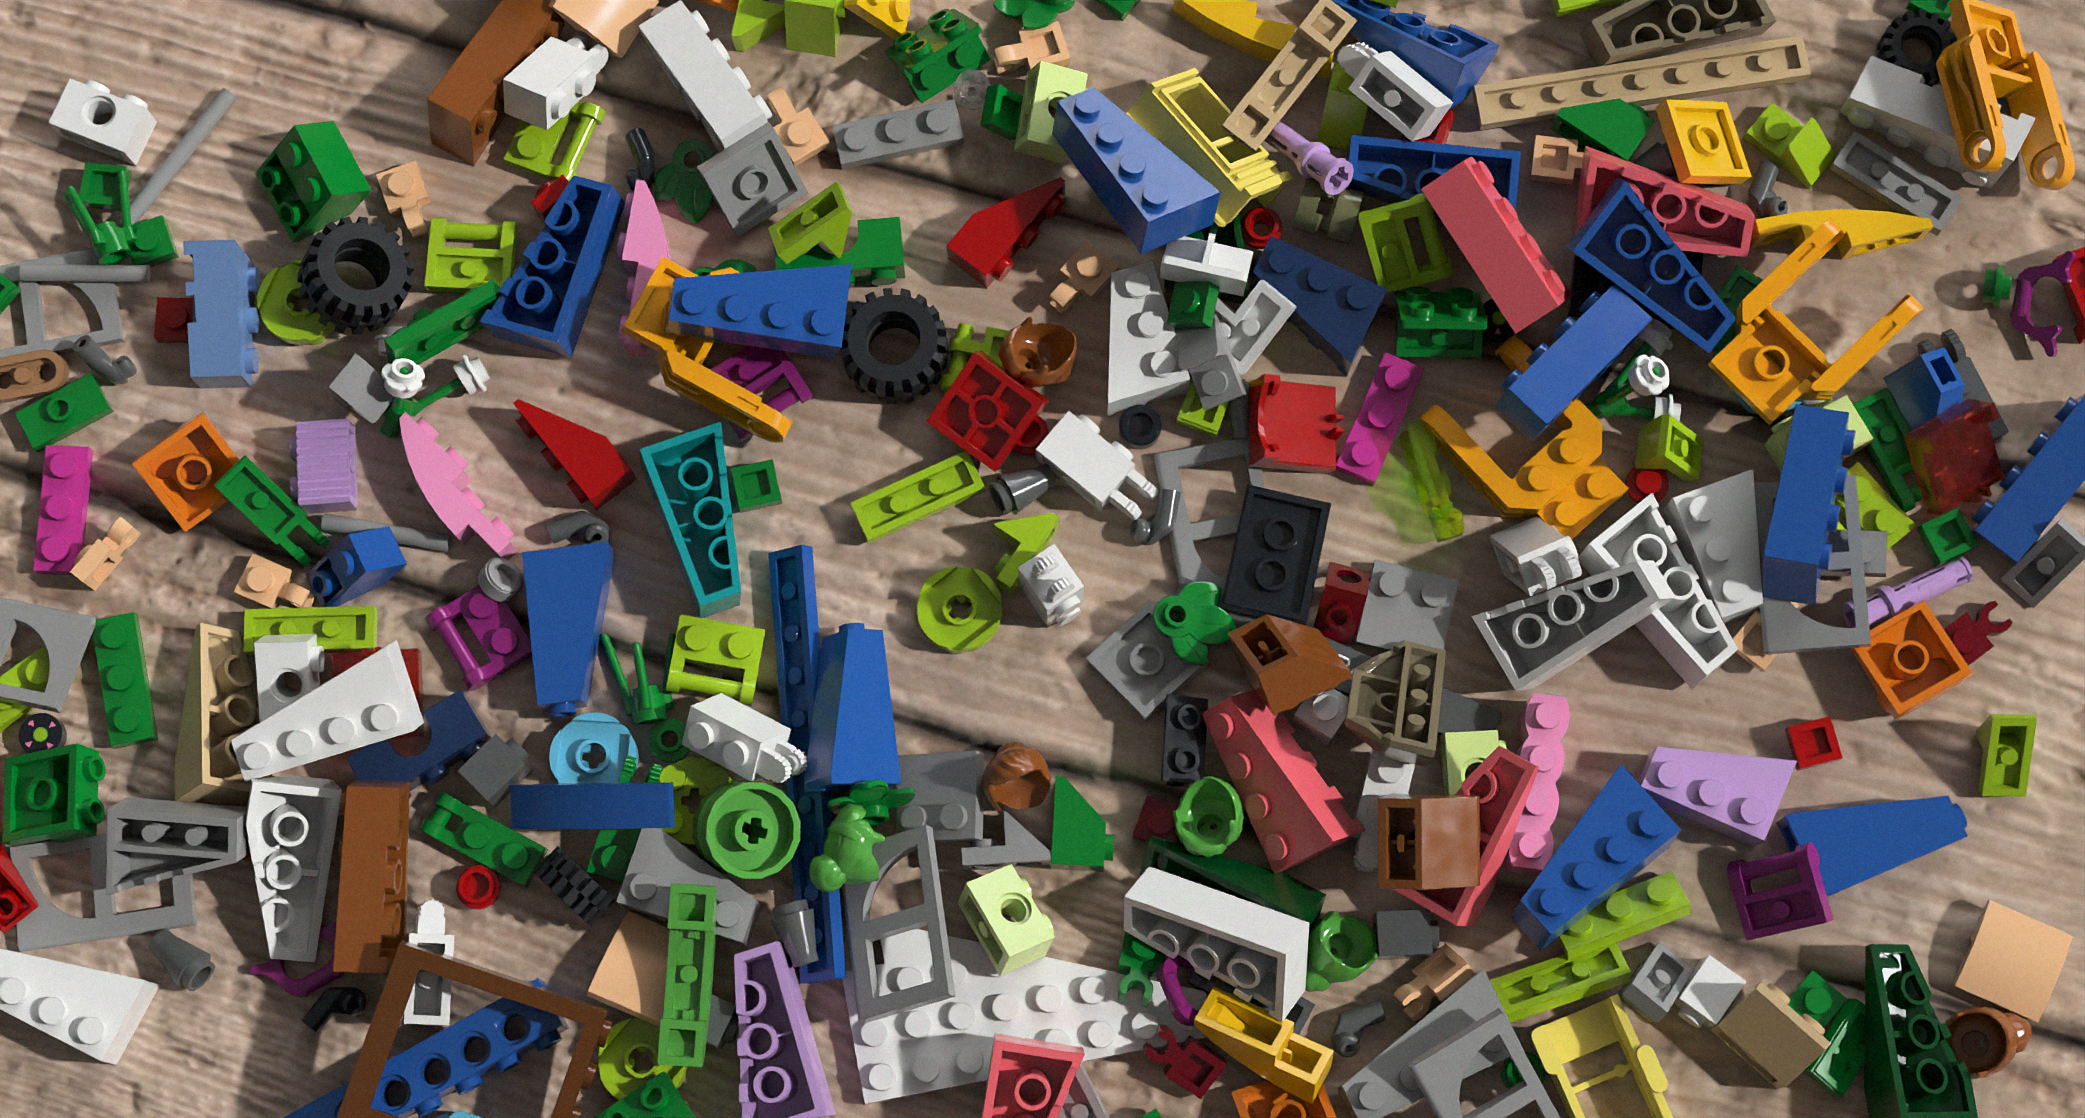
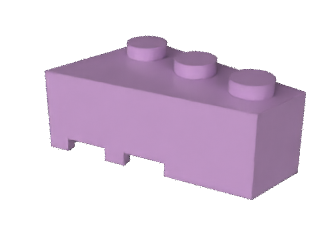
M1656 747L1647 756L1637 782L1660 807L1754 848L1765 841L1797 761Z

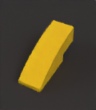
M1213 986L1194 1019V1025L1234 1059L1271 1083L1312 1104L1331 1070L1334 1050L1293 1033L1294 1022L1288 1019H1284L1281 1022L1270 1016L1268 1010L1250 1002L1248 1003Z

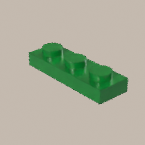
M492 279L480 287L471 288L462 297L446 306L435 308L419 321L408 327L396 330L390 337L384 340L388 363L392 364L395 359L405 358L419 365L485 328L479 321L486 310H491L500 297L499 285Z
M131 612L96 620L93 638L111 747L117 749L158 740L138 615Z

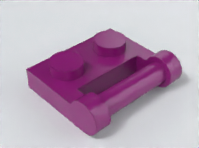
M747 346L710 369L756 395L785 377L790 387L764 402V404L778 412L784 411L798 401L803 404L813 397L808 386L784 351ZM727 420L740 442L752 436L751 432Z
M480 585L446 606L433 610L425 617V621L431 631L437 630L465 675L462 681L469 691L481 688L532 656L531 640L508 603L491 599L483 592ZM462 615L491 662L480 667L452 623V621Z
M1813 843L1797 845L1795 851L1746 862L1744 859L1728 863V879L1746 941L1828 923L1834 920L1819 870V854ZM1799 869L1802 879L1800 882L1754 893L1750 884L1752 879Z

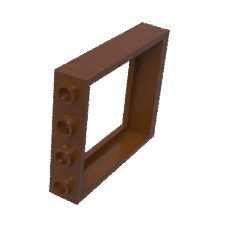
M404 940L399 943L338 1112V1118H401L371 1108L370 1106L420 969L584 1024L551 1118H580L582 1108L575 1106L580 1088L589 1091L598 1066L590 1063L596 1045L605 1047L613 1022L605 1020L607 1008Z

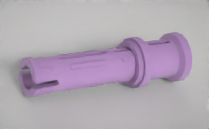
M1281 121L1264 140L1296 163L1298 172L1302 176L1317 180L1320 183L1321 189L1329 195L1341 193L1351 182L1354 169L1349 161L1344 158L1337 159L1330 154L1329 148L1322 142H1309Z
M1958 556L1939 567L1926 571L1894 587L1882 585L1875 588L1874 594L1867 597L1869 628L1871 629L1884 623L1923 600L1926 602L1957 586L1973 581L1974 576L1971 575L1973 571L1970 564L1963 556ZM1852 600L1843 603L1842 612L1848 627L1856 628L1854 603Z

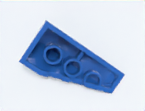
M1332 0L1357 20L1349 32L1360 43L1364 42L1365 45H1368L1369 48L1372 47L1378 53L1386 51L1394 53L1454 102L1450 108L1468 98L1474 85L1477 84L1499 48V44L1453 24L1449 25L1448 31L1426 24V15L1414 11L1413 14L1390 12V6L1369 0Z

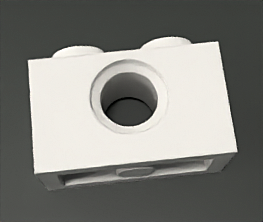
M69 79L48 123L62 138L136 166L157 123L147 110V103L129 94H124L123 98L109 94L110 90L107 87L93 80H86L85 84ZM113 113L107 123L97 125L102 115Z
M316 634L264 635L254 643L259 718L261 722L320 686L319 672L324 670L325 655L323 646H317ZM285 672H293L300 677L302 681L301 690L296 691L287 687L284 682Z

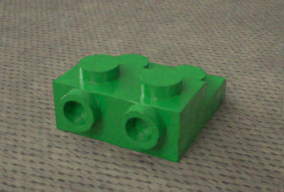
M76 743L5 758L2 843L17 846L48 839L63 843L97 836V824L103 821L105 815L104 806L98 799V781L103 780L106 774L105 763L99 756V751Z

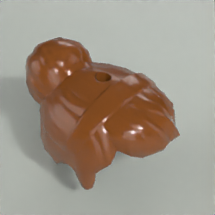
M1028 317L1006 335L1001 342L998 356L1006 372L1011 374L1014 379L1020 380L1026 385L1032 387L1050 384L1057 385L1065 382L1074 369L1077 350L1076 336L1072 331H1069L1060 324H1032V318Z
M1020 742L1004 744L998 749L995 756L986 766L981 783L986 797L998 812L1002 811L998 803L1014 810H1023L1036 807L1044 801L1051 787V776L1048 765L1038 750L1024 746Z
M1976 1007L1957 1011L1950 1019L1945 1021L1952 1035L1947 1040L1958 1063L1964 1061L1971 1079L1989 1077L2004 1069L2016 1053L2025 1050L2032 1037L2031 1025L2026 1019L2013 1013H2002L1988 1007ZM1978 1039L1983 1040L1984 1045L1982 1047L1976 1045Z

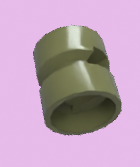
M1307 178L1292 228L1311 234H1316L1319 230H1323L1326 238L1349 245L1365 192L1346 187L1339 194L1329 195L1321 189L1320 183L1317 180ZM1320 202L1332 204L1328 217L1317 213Z

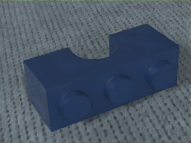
M459 690L422 712L432 732L431 741L422 753L411 757L402 756L399 754L394 743L386 739L370 744L346 759L358 780L410 782V798V791L423 783L426 786L433 785L449 774V767L461 760L466 763L492 736L469 698Z

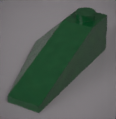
M1154 836L1148 842L1140 875H1142L1150 866L1309 922V932L1319 919L1326 894L1287 874L1280 872L1274 874L1273 870L1220 855H1213L1209 858L1203 855L1195 856L1187 851L1182 844Z

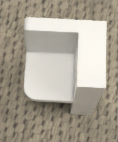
M1209 233L1207 241L1184 236L1167 243L1165 254L1161 261L1160 278L1175 282H1212L1219 287L1220 292L1243 296L1253 251L1215 243L1216 234Z

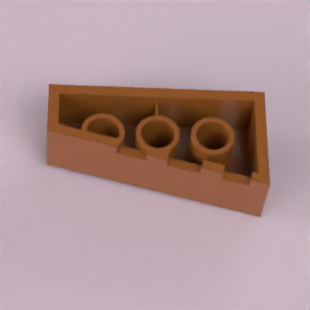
M502 0L427 97L431 144L475 166L506 116V113H504L503 79L551 36L558 39L562 33L564 21L561 16L548 6L551 0Z
M356 780L347 786L346 791L341 793L339 810L340 817L344 818V829L339 842L341 869L338 886L333 972L387 974L390 971L399 943L402 940L405 941L410 782Z

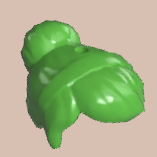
M1206 776L1196 780L1189 785L1180 799L1179 807L1177 810H1173L1172 813L1175 833L1186 850L1195 856L1203 855L1209 858L1223 853L1227 846L1238 839L1243 829L1244 812L1242 802L1233 782L1226 778Z
M848 803L839 810L834 821L827 828L823 854L813 858L810 863L808 872L810 880L822 892H834L844 883L863 884L879 880V866L872 854V845L884 842L885 837L875 832L867 821L862 820L866 815V810L862 805Z
M1328 911L1316 921V924L1309 932L1305 990L1308 992H1322L1328 989L1332 983L1355 979L1369 969L1378 958L1375 929L1370 927L1364 919L1353 915L1344 914L1340 916L1335 911ZM1331 949L1336 952L1335 956L1330 952Z

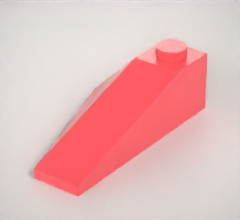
M1498 746L1463 781L1462 787L1454 794L1479 796L1480 886L1426 890H1393L1456 926L1475 927L1495 887L1539 766Z

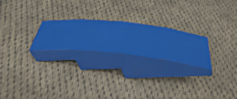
M589 782L510 785L512 829H634L674 827L673 782Z

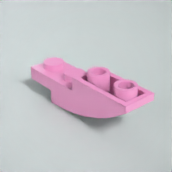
M636 180L634 193L627 194L624 215L625 218H629L627 233H620L617 245V257L622 258L626 271L636 274L630 275L627 283L626 298L631 300L629 315L662 256L671 260L663 222L654 198L646 182L643 180ZM623 315L619 327V340L624 341L629 355L646 357L648 346L621 332L623 325L629 317L628 315Z
M405 412L399 417L404 448L415 479L429 504L462 545L477 534L500 558L509 560L517 552L516 548L509 541L514 536V533L497 516L490 522L480 512L485 504L468 487L460 492L471 482V479L463 470L469 464L451 446L444 451L434 441L439 434L424 418L421 417L415 422Z

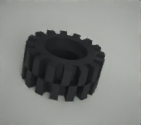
M1919 9L1915 16L1912 10L1907 11L1902 18L1897 16L1881 36L1876 48L1879 51L1876 58L1923 75L1925 79L1924 84L1932 87L1940 81L1936 62L1944 48L1953 44L1957 37L1953 32L1950 34L1947 32L1951 27L1947 20L1942 25L1937 23L1941 15L1934 12L1930 18H1927V10ZM1909 38H1918L1925 41L1932 49L1931 61L1925 64H1916L1908 60L1902 52L1903 42Z
M559 846L533 871L545 885L590 926L616 901Z

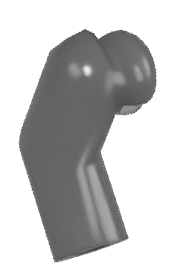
M1767 160L1760 162L1748 191V197L1760 218L1787 214L1788 211L1787 202L1781 201L1782 198L1776 196L1772 189L1780 167L1774 162Z
M1379 1000L1346 1010L1339 1015L1331 1035V1044L1335 1052L1346 1058L1356 1055L1360 1049L1358 1044L1364 1028L1386 1021Z

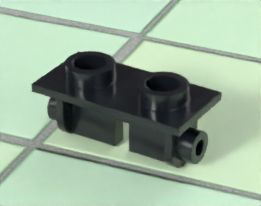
M1166 694L1161 781H1166L1168 786L1181 787L1184 784H1192L1204 777L1207 725L1202 713L1208 710V699Z

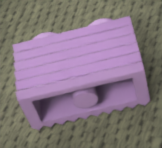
M348 418L296 422V435H291L289 440L290 455L293 461L297 460L298 471L297 476H292L290 482L293 501L298 502V505L308 514L358 510L355 426Z

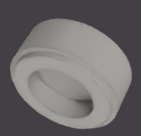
M496 557L490 559L478 573V582L481 589L495 601L508 602L523 587L521 572L512 562L504 558Z

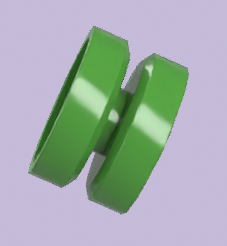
M729 781L714 787L700 801L693 817L692 837L699 855L717 871L742 879H763L779 872L793 858L800 842L801 821L794 803L782 790L764 782ZM744 823L749 824L750 830L748 834L742 833Z

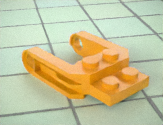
M1953 0L1949 2L1948 6L1952 17L1951 28L1958 41L1944 48L1936 62V67L1963 165L1970 170L1986 174L1994 173L2002 167L2001 163L2006 154V143L2002 131L2004 125L1996 98L2005 97L2008 101L2012 118L2018 120L2021 113L2036 118L2020 148L2028 179L2037 187L2049 190L2064 188L2073 178L2075 160L2049 66L2037 51L2028 54L2024 49L2014 11L1978 0ZM1988 139L1991 145L1990 154L1984 161L1980 162L1978 159V148L1984 140ZM2055 157L2058 163L2056 173L2047 179L2044 174L2045 164L2050 158Z
M1831 217L1817 228L1741 301L1736 309V337L1708 364L1769 426L1796 400H1829L1924 308L1908 292L1894 308L1881 317L1833 364L1826 360L1825 354L1782 312L1773 309L1771 305L1845 235L1846 231Z
M662 256L623 325L621 332L659 352L656 359L665 386L764 440L782 443L793 424V420H788L780 412L762 403L761 397L702 365L715 340L664 332L669 292L674 279L698 275ZM729 267L717 271H712L710 275L734 274L740 272Z
M1511 336L1495 350V355H1500L1512 372L1518 368L1524 373L1531 366L1526 360L1533 351L1515 336ZM1578 398L1574 402L1570 401L1571 404L1554 420L1562 431L1518 470L1514 478H1509L1441 407L1433 405L1417 419L1418 425L1425 436L1502 517L1525 518L1537 516L1548 525H1554L1559 533L1563 536H1569L1572 541L1629 489L1599 458L1602 454V423Z

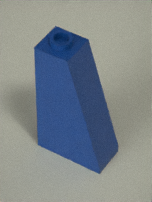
M609 542L522 553L537 705L544 713L550 712V717L572 716L576 714V708H583L588 705L615 561L614 550Z
M864 623L840 625L838 633L822 638L807 756L808 762L804 780L805 792H849V789L854 784L872 779L887 782L888 788L901 784L883 630L865 629Z
M1949 795L1796 812L1776 822L1790 852L1795 851L1797 845L1813 843L1819 854V870L1827 897L1968 836L1964 829L1967 827L1966 817L1958 804H1952Z

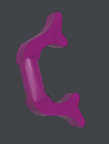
M2066 251L2053 263L2028 267L2016 279L2010 320L2017 330L2039 341L2048 357H2056L2058 354L2056 338L2062 332V327L2059 325L2039 327L2032 323L2029 310L2033 288L2037 281L2043 277H2053L2061 283H2070L2072 278L2069 268L2076 258L2075 252Z
M337 920L331 926L320 927L319 934L327 939L332 949L331 959L325 966L302 979L294 980L290 979L284 969V960L270 958L267 963L252 965L250 972L257 976L272 978L288 994L300 998L307 997L333 980L340 978L345 972H333Z
M1177 955L1174 959L1169 957L1158 966L1156 972L1157 981L1161 984L1173 1017L1183 1025L1195 1026L1194 1019L1199 1011L1187 1003L1176 977L1177 967L1191 969L1193 966L1189 960L1180 955Z

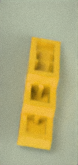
M1174 0L1173 12L1206 34L1245 54L1272 63L1290 40L1296 29V25L1256 18L1258 2L1247 0ZM1334 52L1315 76L1329 79Z
M1855 209L1800 211L1755 219L1750 245L1751 248L1792 238L1796 249L1831 217L1846 231L1845 235L1836 243L1843 260L1923 240L1933 228L1931 219L1888 211Z

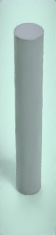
M21 264L19 270L21 281L149 282L151 278L149 265Z
M324 514L321 522V530L348 535L389 526L399 544L446 552L449 551L451 546V535L331 514Z

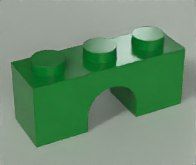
M900 217L857 220L858 240L851 250L842 254L841 258L824 251L818 243L807 253L786 264L778 256L774 246L776 270L852 264L849 288L854 286L855 282L871 281L874 285L893 284L898 278H906Z

